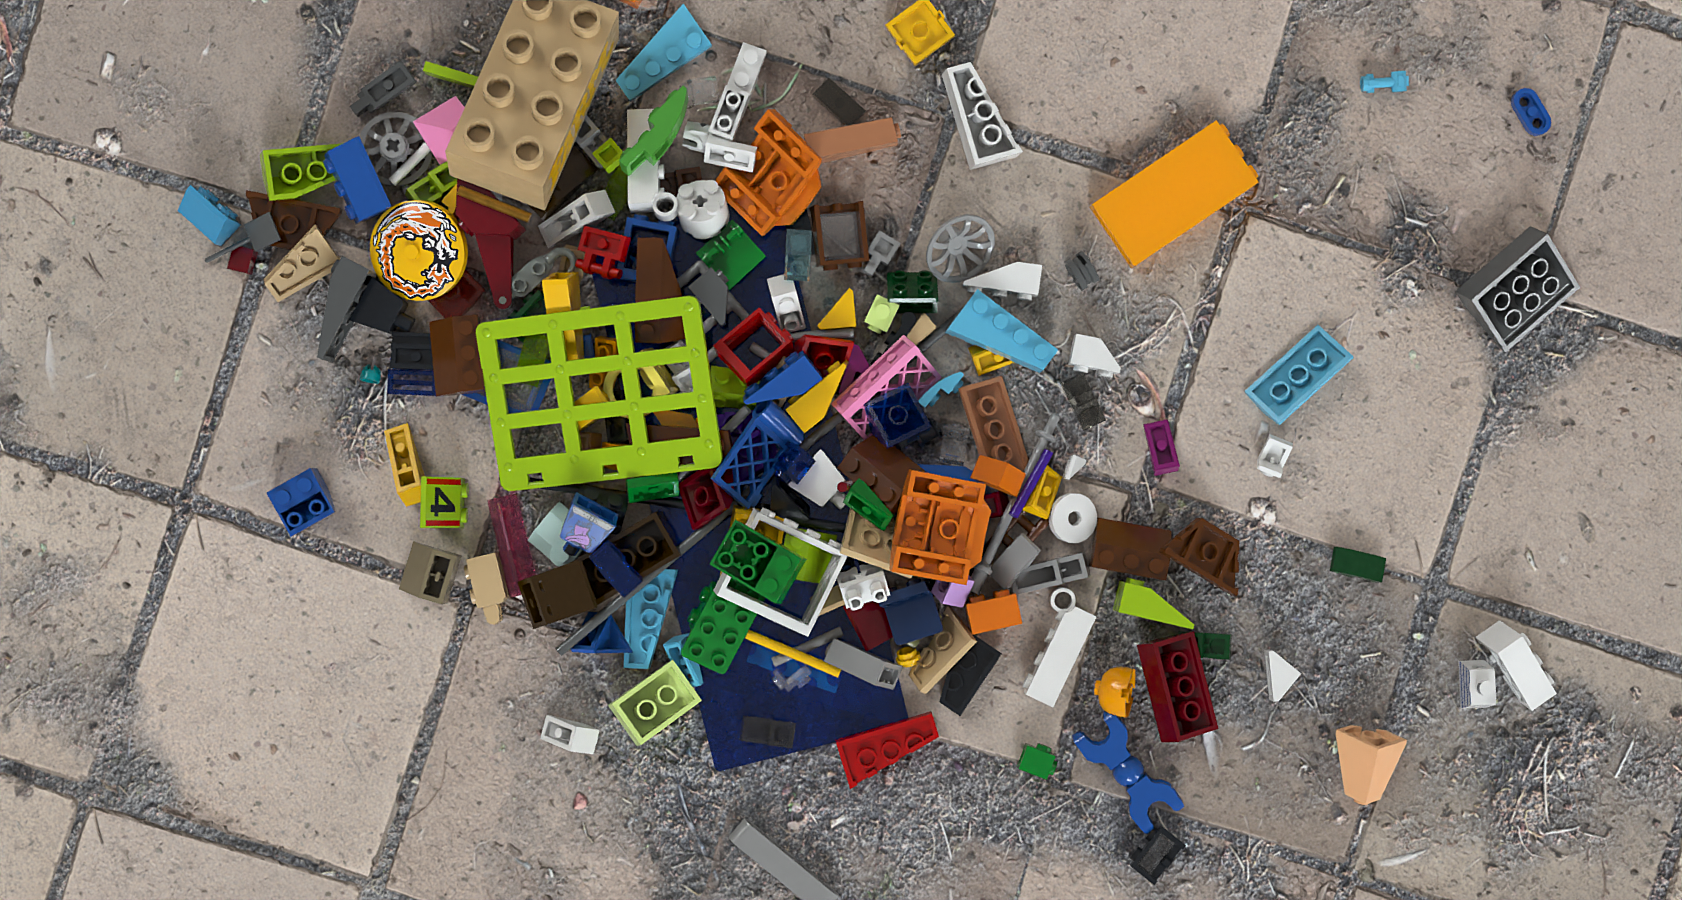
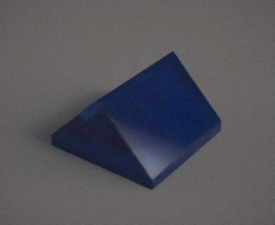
M909 383L864 404L871 433L887 449L932 427Z

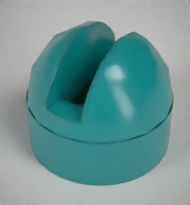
M371 364L363 367L360 374L361 381L372 384L380 383L381 371L379 367L374 365L373 370H371Z

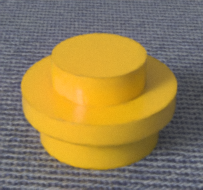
M910 646L903 647L897 651L896 663L906 668L912 667L921 658L920 652L916 650V647L914 649Z

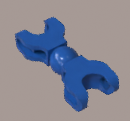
M1104 711V721L1109 728V734L1104 740L1099 742L1092 741L1084 732L1078 731L1072 735L1073 741L1088 761L1106 764L1112 770L1115 781L1126 787V791L1130 795V816L1145 834H1148L1154 829L1152 820L1147 813L1152 803L1163 801L1174 811H1179L1184 807L1183 800L1168 781L1153 779L1144 772L1142 762L1137 757L1131 756L1129 749L1126 747L1128 733L1125 724L1116 715Z

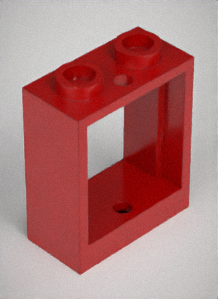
M760 308L755 310L713 345L717 356L746 387L761 380L769 370L776 367L782 356L788 357L795 351L792 344L794 339L786 329L781 331L776 325L778 322L770 312L765 314ZM763 326L781 346L750 371L732 350Z

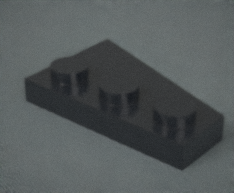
M974 634L972 635L977 642L948 671L939 701L959 716L963 714L1002 655L1001 652Z

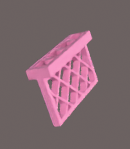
M903 335L842 392L831 405L865 440L876 432L882 435L942 377L923 356L919 348ZM917 356L916 367H907V363ZM921 372H930L932 374L925 382H920ZM906 373H915L913 383L904 384ZM896 374H899L898 384L888 385L889 380ZM903 389H912L911 395L907 399H902ZM897 390L895 400L886 401L887 391ZM878 391H881L880 401L870 402L871 397ZM894 406L893 413L883 417L884 408ZM878 407L877 417L868 418L869 408ZM863 408L861 419H851L855 412ZM876 423L875 430L867 436L865 434L866 424Z

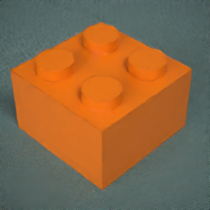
M1009 589L993 591V596L986 598L983 594L969 596V601L964 604L969 630L972 634L1022 624L1017 596L1015 593L1009 592Z

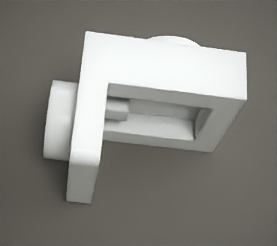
M1269 434L1258 456L1257 469L1266 476L1281 478L1283 466L1293 448V443Z

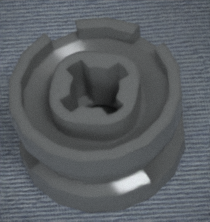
M1080 251L1074 259L1069 258L1064 261L1069 275L1072 276L1074 283L1081 291L1088 288V284L1091 282L1096 283L1099 281V276L1084 252Z

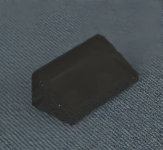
M830 78L812 94L814 99L845 126L854 125L866 112Z

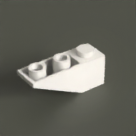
M1015 262L963 282L962 287L968 288L967 292L975 293L977 289L981 292L982 290L992 291L993 296L1007 297V293L1016 294L1017 299L1031 301L1032 297H1037L1039 293L1042 265Z

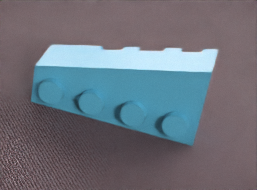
M978 289L945 332L1038 373L1045 369L1058 351L1057 348Z

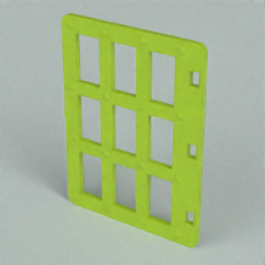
M682 296L596 308L585 306L580 307V310L487 321L477 326L476 338L481 368L483 369L484 386L500 483L505 490L517 491L711 469L718 467L723 461L700 302L696 297ZM682 316L686 346L635 352L630 322ZM614 325L618 354L568 360L563 331ZM547 333L551 363L501 369L497 339ZM689 362L693 391L642 397L638 368ZM621 370L625 392L624 400L575 405L570 376ZM554 378L558 408L509 413L504 384ZM696 407L699 437L649 442L645 413ZM628 415L633 444L582 450L578 421ZM561 423L566 452L516 458L511 429ZM693 456L694 464L680 465L679 457ZM617 464L618 472L604 474V465ZM542 473L544 481L530 482L529 474Z

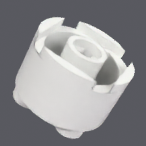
M714 180L694 181L680 186L676 199L678 202L677 214L682 229L697 239H708L717 236L726 224L727 226L730 218L726 198L721 187Z

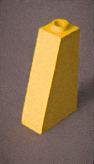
M554 272L542 280L547 314L580 310L579 272ZM583 330L563 331L568 360L584 359Z

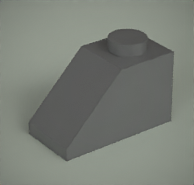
M711 267L688 287L723 327L726 325L729 288L725 283L729 280L720 269L715 272Z

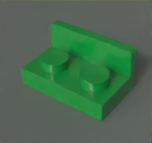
M677 472L640 476L625 480L629 503L679 496Z

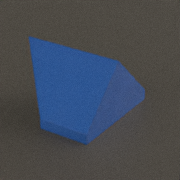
M588 612L582 625L598 612ZM612 615L571 648L572 652L633 653Z

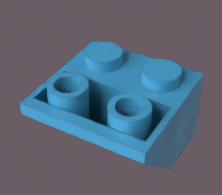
M190 185L177 211L214 244L222 247L241 226L236 220L238 215L229 207H225L221 203L218 204L217 202L220 199L210 190H206L202 186L196 188Z

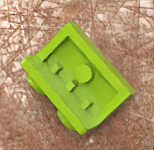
M711 366L710 373L715 406L738 408L740 410L746 405L750 410H754L757 403L745 404L743 402L744 390L747 387L729 368Z

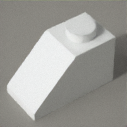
M546 715L540 739L571 752L594 754L599 729L583 723Z

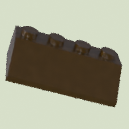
M656 511L600 544L592 553L587 552L574 561L582 560L583 566L587 571V578L591 589L595 594L596 604L599 605L680 557L681 552L675 533L662 511Z

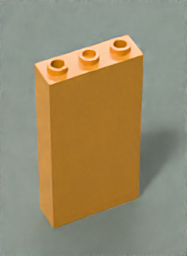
M1217 120L1089 207L1131 269L1259 183L1256 179L1258 177L1256 170L1252 165H1247L1243 160V151L1237 144L1233 145L1228 138L1230 133L1224 124H1219Z

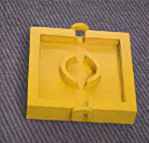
M929 0L916 1L885 24V27L895 39V44L899 46L901 51H904L914 66L955 37L953 31L944 21L945 16L940 10L937 11Z

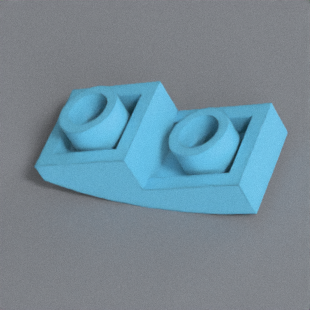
M958 372L939 381L917 403L924 409L927 405L933 407L941 397L937 393L939 390L943 391L946 395H949L951 391L956 394L958 388H961L964 384L961 380L964 374Z

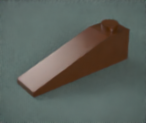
M638 237L635 302L682 297L679 282H677L664 238ZM682 316L635 322V343H665L685 339Z

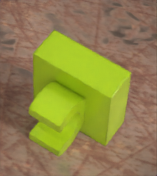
M609 138L592 155L608 173H611L620 165L619 160L623 151L612 138Z

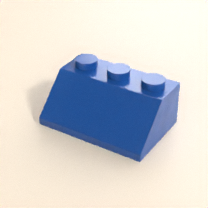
M359 136L327 151L324 155L325 160H323L327 172L329 174L332 173L336 180V183H334L335 190L339 197L343 196L347 204L345 211L350 220L354 219L355 224H359L383 214L391 207Z

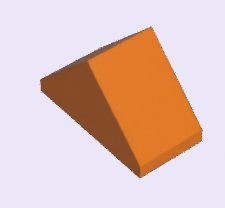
M979 455L970 479L1017 497L1026 473L1007 462Z

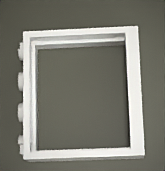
M762 507L761 511L753 508L746 523L747 526L755 530L760 520L833 554L802 619L727 586L731 577L723 572L713 591L719 597L808 637L847 556L839 553L841 543L832 539L829 542L821 540V534L811 529H807L804 532L797 528L799 524L790 519L778 520L774 518L776 513Z

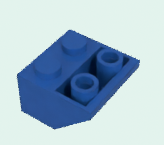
M309 468L266 492L290 537L336 512L330 491L317 468Z

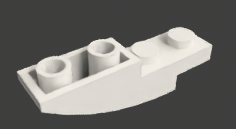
M743 42L728 84L724 88L710 125L709 133L731 141L733 140L755 89L767 50Z

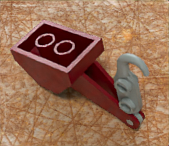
M457 178V191L461 185L499 200L490 190ZM456 194V215L460 219L457 223L471 237L475 234L494 304L499 309L508 310L512 307L515 297L527 296L550 274L555 261L560 256H566L570 260V267L567 272L574 271L575 254L568 248L559 247L548 254L533 258L514 275V240H517L526 229L515 217Z

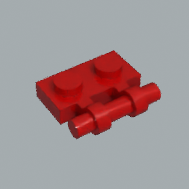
M584 226L578 250L586 253L584 260L580 258L576 260L575 267L582 269L587 274L597 273L606 279H620L623 271L615 268L616 260L625 262L631 238ZM597 255L605 257L603 265L596 263Z

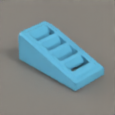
M689 633L672 637L663 644L669 660H674L692 687L701 686L703 679L699 664L681 655V648Z

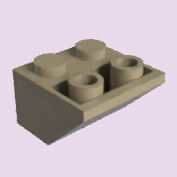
M413 541L399 590L438 604H447L462 555Z

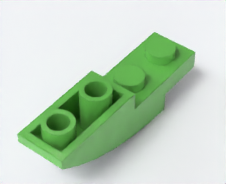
M684 85L678 91H672L661 107H656L652 110L648 118L650 131L646 130L643 132L638 142L621 154L619 160L621 170L628 176L646 159L654 166L671 146L680 130L687 111L689 98L687 88Z

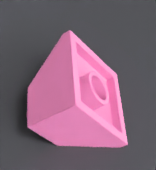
M456 96L413 121L439 165L447 161L445 150L465 108Z

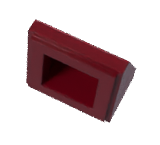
M241 246L232 250L227 269L252 275L258 252Z
M998 491L984 494V500L991 510L990 518L1001 517L1009 503L1007 493Z

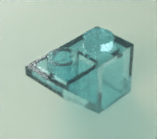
M787 229L784 280L810 281L812 230Z

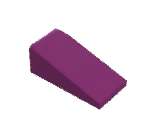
M1168 419L1143 424L1154 476L1178 471L1180 464Z

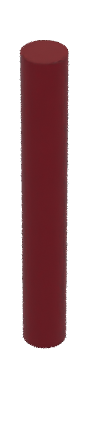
M852 480L840 482L837 485V489L839 492L849 491L854 482Z

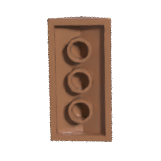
M998 376L958 388L978 454L1007 462L1023 472L1029 460L1003 377Z

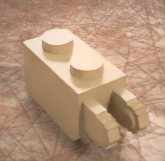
M499 552L466 559L467 565H464L465 576L467 580L471 579L473 588L470 590L471 601L477 605V609L483 607L485 620L489 624L494 625L503 621L501 603L506 602L509 597Z

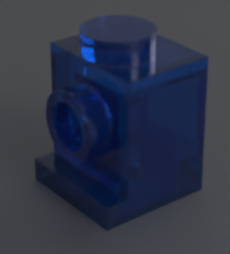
M787 441L785 445L788 448L780 454L776 464L773 466L776 470L774 475L784 483L790 481L798 485L816 461L803 448Z

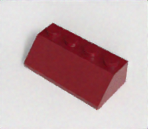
M1194 631L1138 644L1137 649L1161 742H1180L1219 729Z

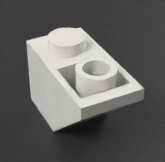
M791 272L768 278L767 282L780 330L786 329L790 333L805 329L806 326Z
M1080 334L1074 335L1068 365L1074 366V371L1088 373V370L1092 369L1097 370L1099 376L1112 378L1113 374L1120 373V366L1100 338Z

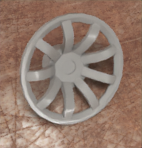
M402 112L383 113L370 120L361 131L360 139L363 145L366 135L380 142L376 148L365 149L368 156L380 153L382 155L381 159L374 166L376 174L389 161L391 162L392 176L398 170L397 162L401 161L404 164L407 161L406 157L408 155L412 156L417 151L411 149L409 145L423 140L420 133L413 137H404L410 122L413 123L416 120L414 116ZM389 118L404 119L397 133H393ZM382 120L387 132L384 137L371 130L375 124ZM430 151L423 158L425 161L418 171L413 168L409 172L412 176L402 179L396 186L407 185L419 179L431 163L432 152ZM377 174L381 184L395 186L387 178Z
M973 214L956 216L942 224L935 231L927 246L926 262L931 273L939 280L949 283L962 282L979 273L990 260L994 250L995 236L992 227L985 219ZM964 221V226L961 230L951 226L954 223ZM971 221L981 224L976 231L968 233ZM985 231L987 232L988 241L977 242L971 240L981 236ZM933 248L943 249L942 254L932 260ZM969 248H987L983 259H980ZM964 255L977 264L969 272H967L963 259ZM947 259L946 269L943 273H940L935 266L942 264ZM954 259H956L960 275L949 276L953 270Z

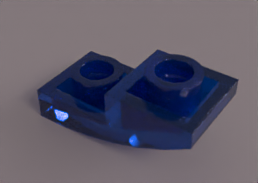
M609 540L589 557L601 574L624 598L643 582V577L625 561L626 557Z

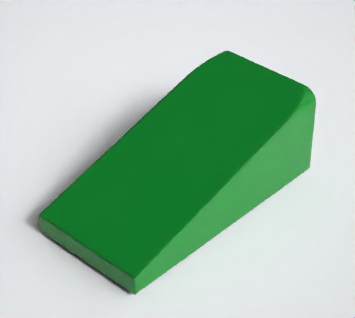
M860 478L851 486L843 501L844 504L882 531L886 530L893 517L890 510Z

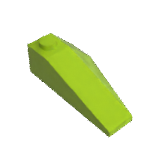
M343 143L263 150L260 154V162L269 201L295 199L336 181L333 174L327 172L323 160H325L324 155L327 151Z

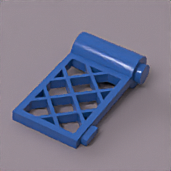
M773 400L759 402L755 406L752 413L753 418L710 478L745 509H749L750 506L755 508L762 497L760 494L761 490L789 449L799 446L804 440V432ZM757 427L761 431V442L752 443L751 433ZM774 443L780 450L775 457L769 458L768 444ZM762 445L763 459L753 461L752 447ZM746 448L747 462L738 463L737 453L740 449ZM763 463V475L761 478H755L754 465ZM748 466L749 480L739 481L738 467ZM732 468L733 482L726 483L721 479V476L726 469ZM743 484L750 485V494L746 500L740 493V485Z

